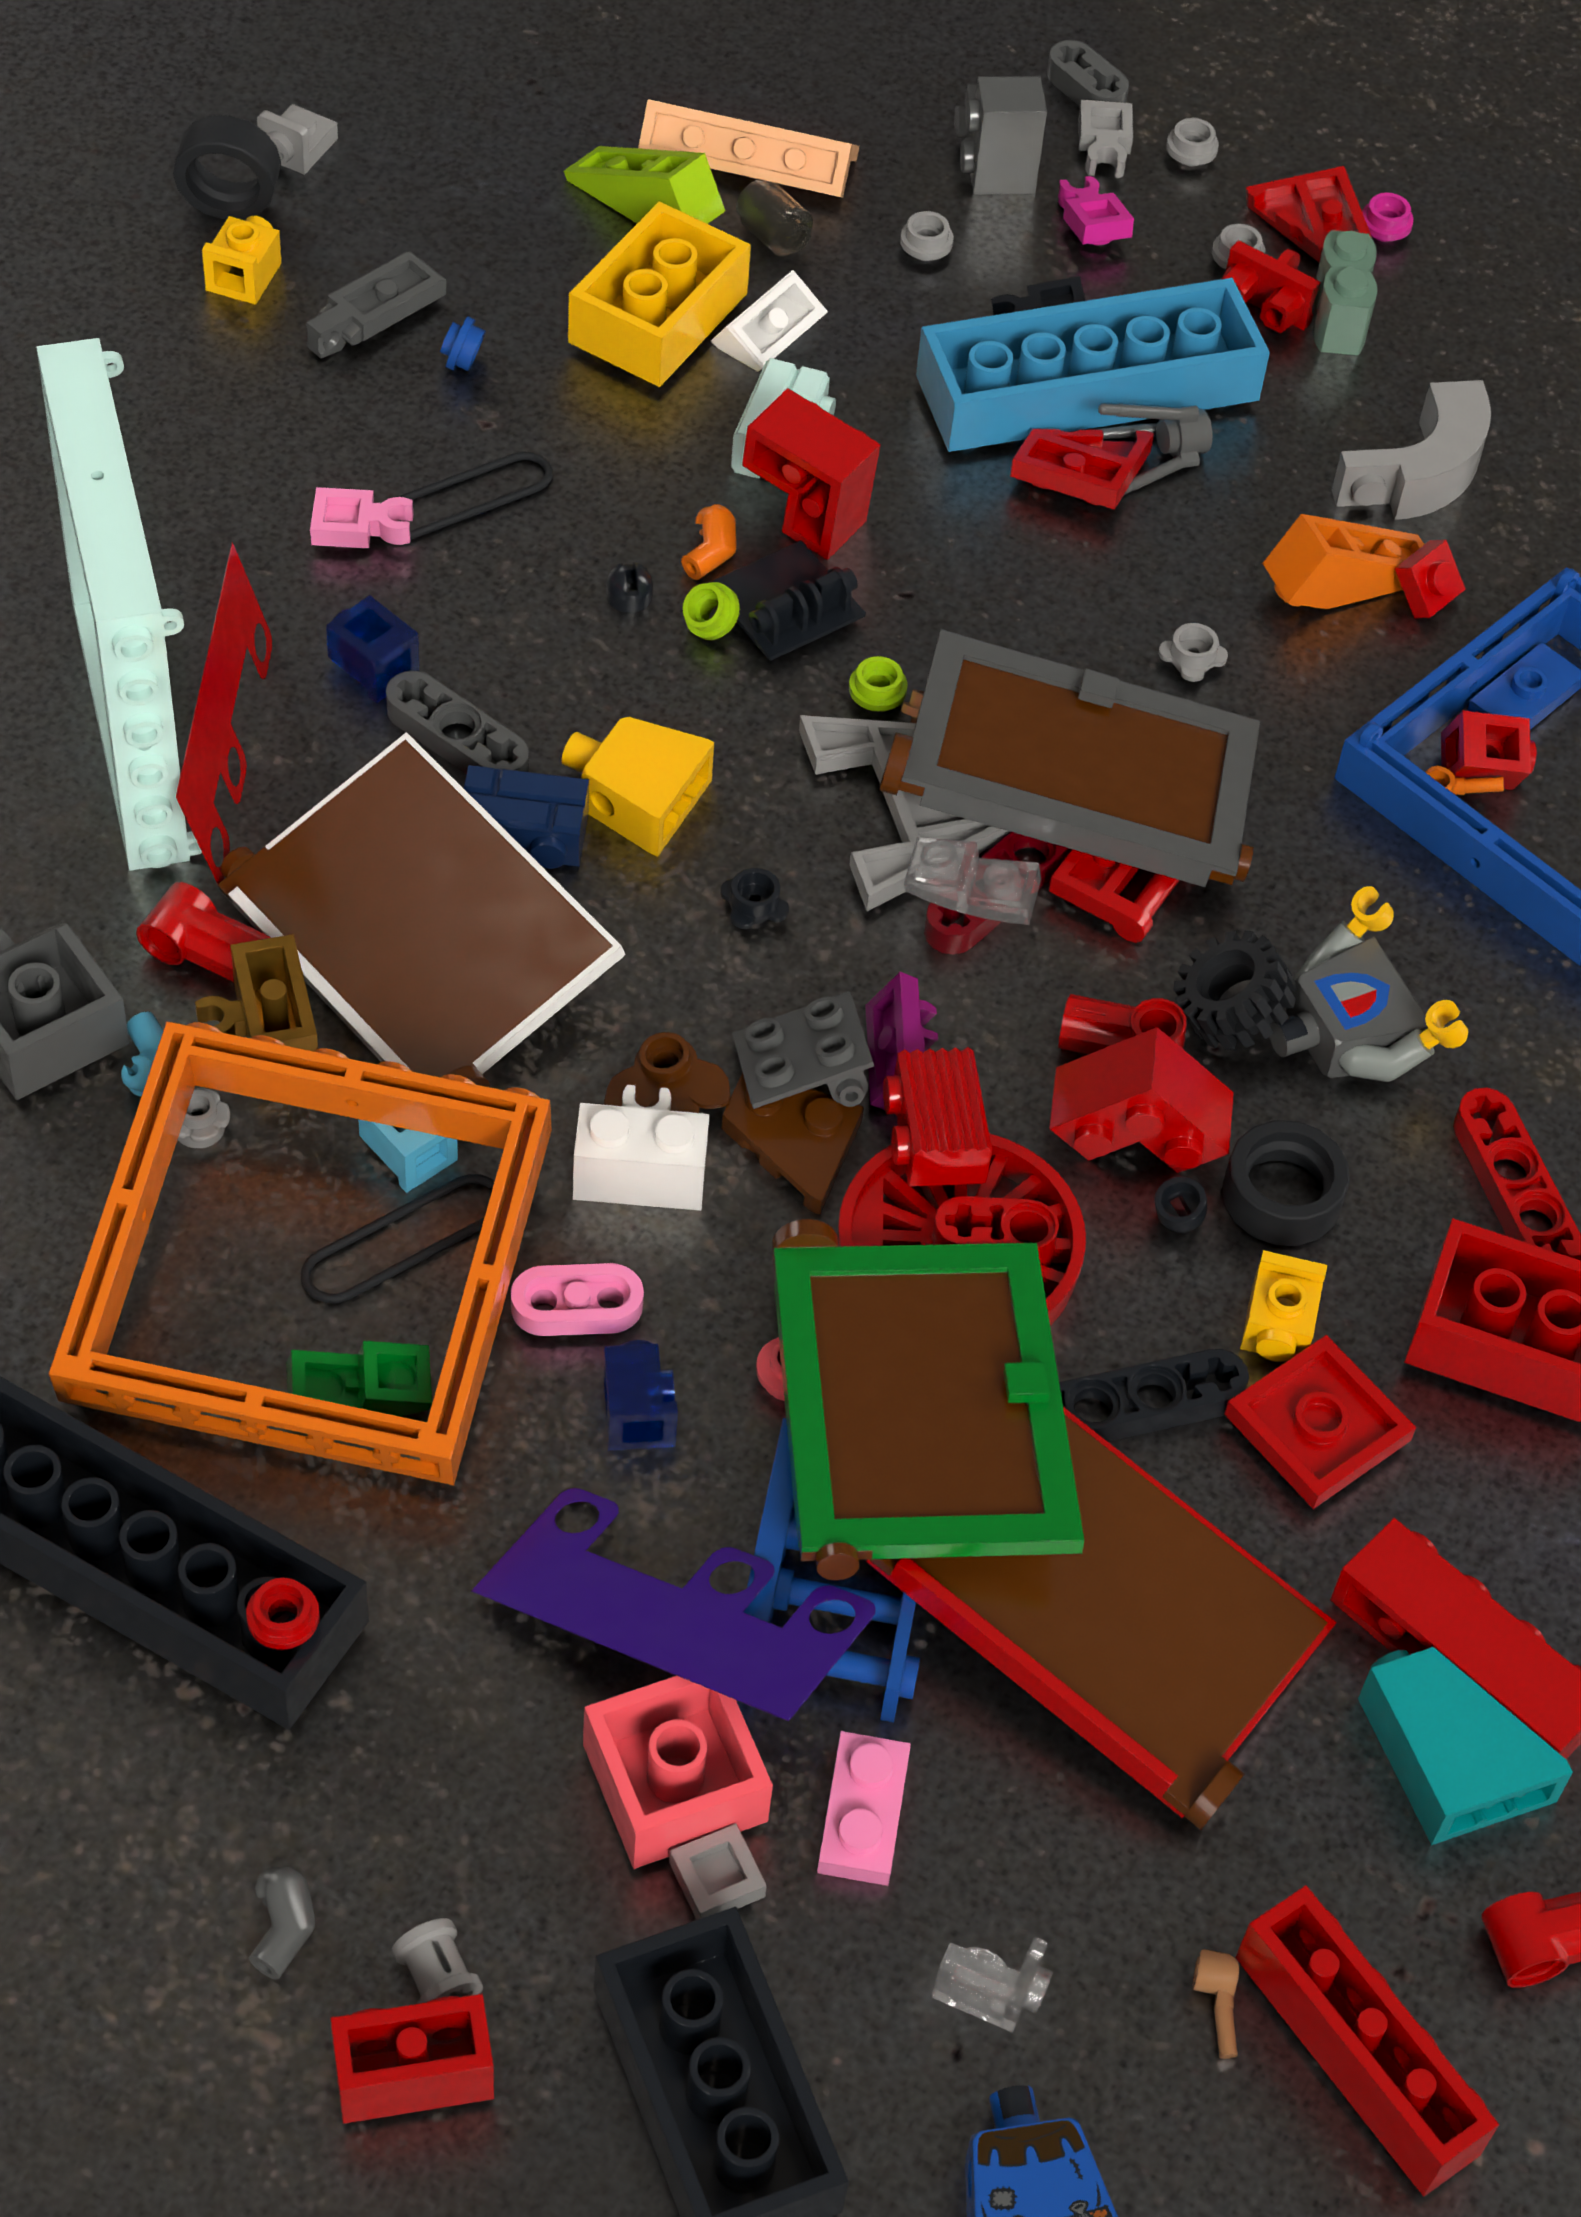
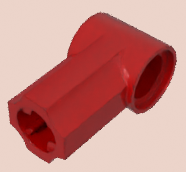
M176 882L171 885L137 927L136 931L138 941L142 947L159 961L169 965H179L186 959L233 982L234 975L230 945L271 938L217 912L215 905L206 894L193 885L184 882Z
M1070 994L1063 1013L1058 1048L1091 1054L1158 1027L1184 1049L1186 1016L1182 1008L1176 1003L1164 998H1151L1142 1001L1135 1007Z
M1581 1891L1544 1900L1539 1892L1518 1893L1493 1903L1481 1913L1482 1922L1505 1981L1512 1988H1522L1542 1983L1562 1973L1570 1964L1581 1962Z

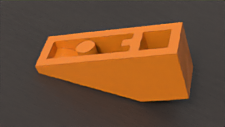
M1301 514L1262 564L1275 583L1274 589L1276 593L1286 603L1296 607L1302 605L1331 609L1402 591V586L1394 568L1421 548L1424 543L1417 534Z

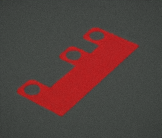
M233 542L176 793L177 801L217 884L222 882L225 876L221 873V866L217 867L211 853V835L215 827L219 829L223 839V860L230 853L229 835L214 805L219 776L221 773L234 803L239 804L247 770L244 751L231 725L246 649L248 648L261 679L266 678L272 651L270 629ZM257 624H261L266 637V656L263 662L259 660L255 649L254 636ZM232 747L236 749L240 760V780L237 786L232 784L228 771V755Z

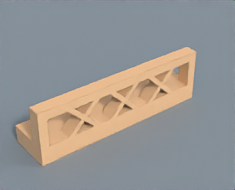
M648 99L638 148L705 153L711 169L843 197L850 162L857 161L860 146Z

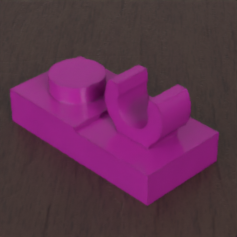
M899 972L865 1005L867 1044L874 1063V1067L868 1069L870 1105L884 1110V1077L894 1075L897 1053L904 1049L910 1053L916 1049L924 1052L938 1040V1033L923 1027L937 1014V1008L927 1001L919 1000L918 978L903 972Z

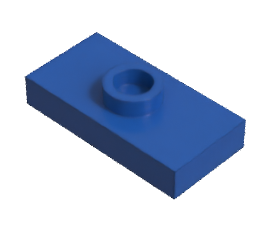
M1541 642L1470 699L1467 711L1530 718L1531 730L1581 689V670Z

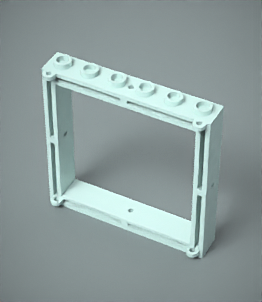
M99 338L36 346L72 604L129 871L150 867L161 868L174 863L190 861V856L201 854L202 851L193 832H187L185 815L176 798L180 779V766L165 636L177 634L184 628V620L179 610L173 608L161 609L109 383V378L118 376L124 370L123 359L118 352H102Z

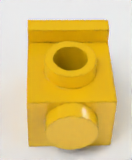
M229 216L212 244L206 242L202 248L205 290L256 305L282 263L279 230L273 229L267 220L259 216H249L246 220ZM233 266L243 269L244 277L231 274L229 271Z
M1263 1250L1252 1285L1240 1349L1258 1353L1263 1358L1271 1361L1284 1362L1309 1347L1314 1335L1327 1265Z

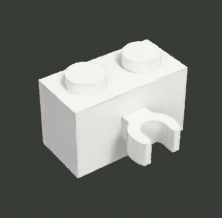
M627 1085L622 1096V1106L580 1103L574 1150L573 1200L701 1211L709 1114L670 1111L671 1093L668 1088L660 1089L659 1101L656 1105L642 1107L635 1102V1085Z

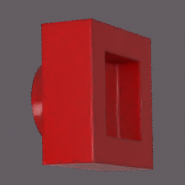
M1446 539L1429 540L1394 568L1414 618H1431L1465 590L1464 583Z

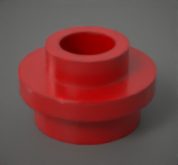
M276 1578L264 1583L252 1595L246 1610L247 1625L252 1636L262 1645L280 1650L291 1649L305 1643L316 1631L320 1617L318 1601L313 1592L305 1585L290 1578ZM280 1611H289L296 1615L294 1620L286 1623L271 1621L272 1616Z

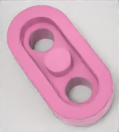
M620 1264L536 1266L525 1270L515 1279L511 1288V1314L521 1329L538 1336L619 1333L631 1328L642 1314L643 1284L634 1271ZM606 1301H613L620 1306L616 1308H603L600 1304ZM538 1304H549L554 1309L542 1311L534 1309V1307Z

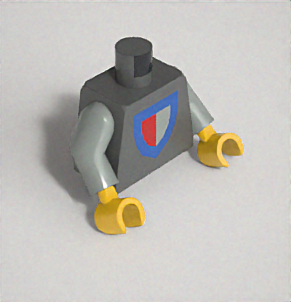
M1372 886L1363 887L1356 892L1351 902L1355 917L1349 923L1341 921L1314 949L1293 979L1296 982L1297 991L1292 992L1296 998L1294 1008L1286 1009L1288 1018L1283 1025L1275 1021L1269 1025L1274 1032L1269 1037L1274 1050L1281 1057L1307 1049L1321 1073L1329 1078L1350 1075L1351 1077L1390 1082L1435 1053L1434 1046L1437 1044L1445 1048H1457L1463 1045L1468 1037V1028L1462 1020L1455 1021L1448 1027L1443 1028L1445 1024L1455 1020L1460 1014V1010L1451 1000H1441L1434 1003L1425 1015L1376 938L1364 940L1362 935L1367 930L1373 932L1383 931L1390 926L1394 916L1393 908L1388 902L1384 903L1376 913L1365 915L1368 907L1375 903L1379 896L1377 890Z

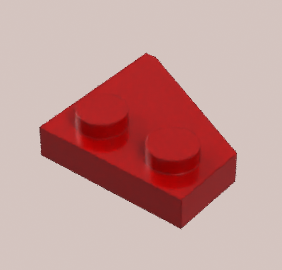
M1344 166L1246 187V203L1248 208L1318 262H1320L1325 238L1331 230L1355 231L1371 236Z
M1032 429L1012 460L1010 477L1029 482L1038 488L1051 489L1082 499L1092 505H1101L1115 510L1150 454L1154 433L1136 431L1134 442L1103 441V430L1066 432L1060 429Z

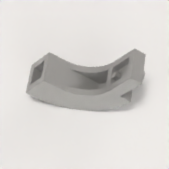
M1483 380L1433 382L1429 384L1419 420L1424 437L1423 441L1404 448L1341 451L1331 490L1336 507L1390 504L1394 520H1400L1435 512L1457 499L1467 489L1476 474L1490 427L1491 407Z

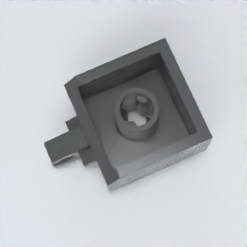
M59 923L18 944H14L0 926V1078L17 1101L130 1044L122 996L68 923Z

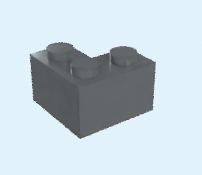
M1041 76L978 77L977 84H967L964 106H956L955 135L956 138H964V141L961 142L960 165L962 173H970L973 195L1035 194L1047 116Z

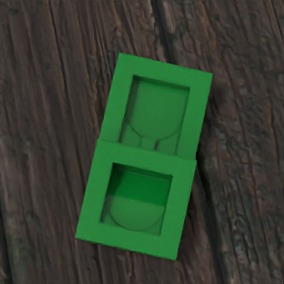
M363 1341L358 1354L291 1350L286 1363L287 1393L394 1416L427 1411L432 1405L429 1345Z

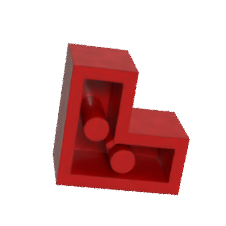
M787 388L748 425L742 466L788 494L782 533L797 542L802 540L810 550L829 560L867 520L881 444L868 437L864 432L851 427L823 410L816 403L808 401Z
M1156 1027L1056 1067L1049 1129L1088 1161L1140 1142L1174 1171L1179 1173L1229 1154L1234 1092Z

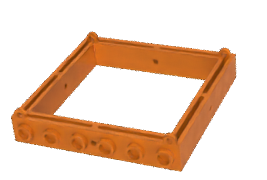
M167 1021L49 1371V1377L58 1401L454 1485L552 1131L550 1100L540 1098L535 1093L523 1088L512 1087L499 1090L476 1085L470 1079L459 1075L447 1074L436 1077L412 1072L408 1067L396 1062L383 1061L373 1064L349 1059L343 1053L333 1049L319 1048L309 1051L286 1046L281 1041L269 1036L256 1035L246 1038L222 1033L218 1028L206 1023L193 1022L183 1025ZM195 1086L504 1149L427 1422L107 1355ZM135 1398L173 1405L174 1408L138 1401ZM201 1412L239 1419L241 1422L204 1415ZM269 1426L305 1433L307 1436L270 1429ZM334 1440L374 1448V1451L336 1443ZM401 1454L418 1457L420 1460L402 1457Z

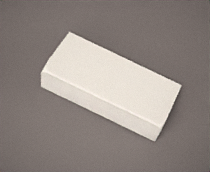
M792 270L727 325L711 342L721 351L759 372L764 367L766 361L770 358L774 359L828 311L796 272Z

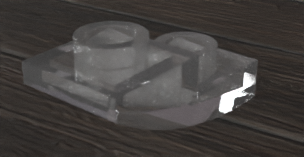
M917 837L904 886L905 891L954 911L990 920L1029 925L1041 882L1039 863L979 858L977 842Z

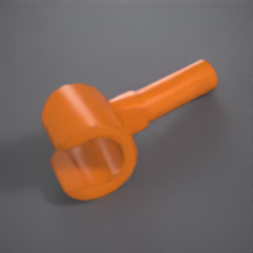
M1439 765L1432 766L1425 772L1455 795L1504 792L1503 777L1455 778V775L1449 769Z

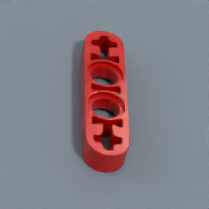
M1475 1088L1467 1092L1461 1099L1453 1124L1455 1135L1506 1236L1551 1251L1558 1245L1557 1253L1581 1260V1234L1514 1104L1506 1095L1495 1089ZM1475 1113H1480L1482 1118L1474 1119L1473 1116ZM1487 1121H1496L1493 1130L1490 1129ZM1491 1137H1492L1493 1140H1494V1142H1492V1143L1489 1145L1490 1140H1491ZM1504 1159L1515 1161L1523 1167L1526 1177L1519 1180L1507 1179L1496 1171L1493 1163ZM1526 1210L1542 1212L1551 1220L1553 1228L1547 1231L1532 1230L1521 1221L1519 1214Z

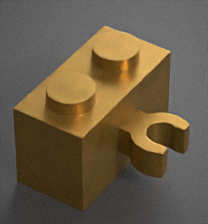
M294 934L230 945L237 1000L228 1001L219 996H207L195 1001L198 1022L219 1021L220 1023L214 1025V1027L218 1028L222 1033L241 1037L245 1036L246 1038L264 1035L275 1038L286 1046L309 1051L318 1049L317 1032Z

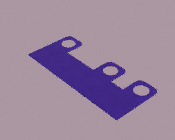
M571 1488L561 1492L471 1590V1592L787 1721H790L876 1613V1607L872 1601L835 1586H821L813 1590L782 1628L743 1613L771 1580L775 1569L771 1562L732 1547L716 1550L683 1588L588 1552L586 1550L617 1517L619 1508L615 1502L579 1488ZM574 1502H588L598 1509L599 1518L591 1528L582 1532L568 1533L559 1529L555 1523L557 1513L564 1506ZM738 1561L748 1564L753 1569V1582L741 1592L724 1594L714 1590L710 1585L709 1578L711 1573L721 1564ZM830 1600L847 1602L855 1610V1619L847 1629L841 1632H819L811 1626L809 1621L810 1614L817 1605Z

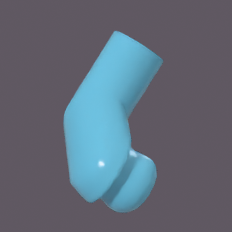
M148 1011L136 1014L127 1023L128 1034L140 1054L131 1058L134 1063L131 1068L123 1065L121 1078L130 1091L137 1096H142L164 1031L153 1013Z

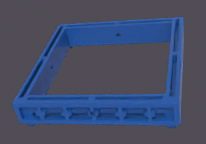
M1566 567L1345 739L1334 778L1581 967V890L1404 757L1467 707L1470 699L1541 642L1546 644L1556 635H1559L1581 651V577L1578 572ZM1551 598L1550 603L1541 611H1538L1539 607ZM1519 623L1518 629L1502 640L1503 635ZM1481 652H1483V655H1482L1481 658H1479V659L1475 658L1477 655H1479ZM1447 680L1444 687L1429 697L1431 691ZM1408 709H1410L1409 714L1401 719L1393 727L1391 726L1394 720H1396Z

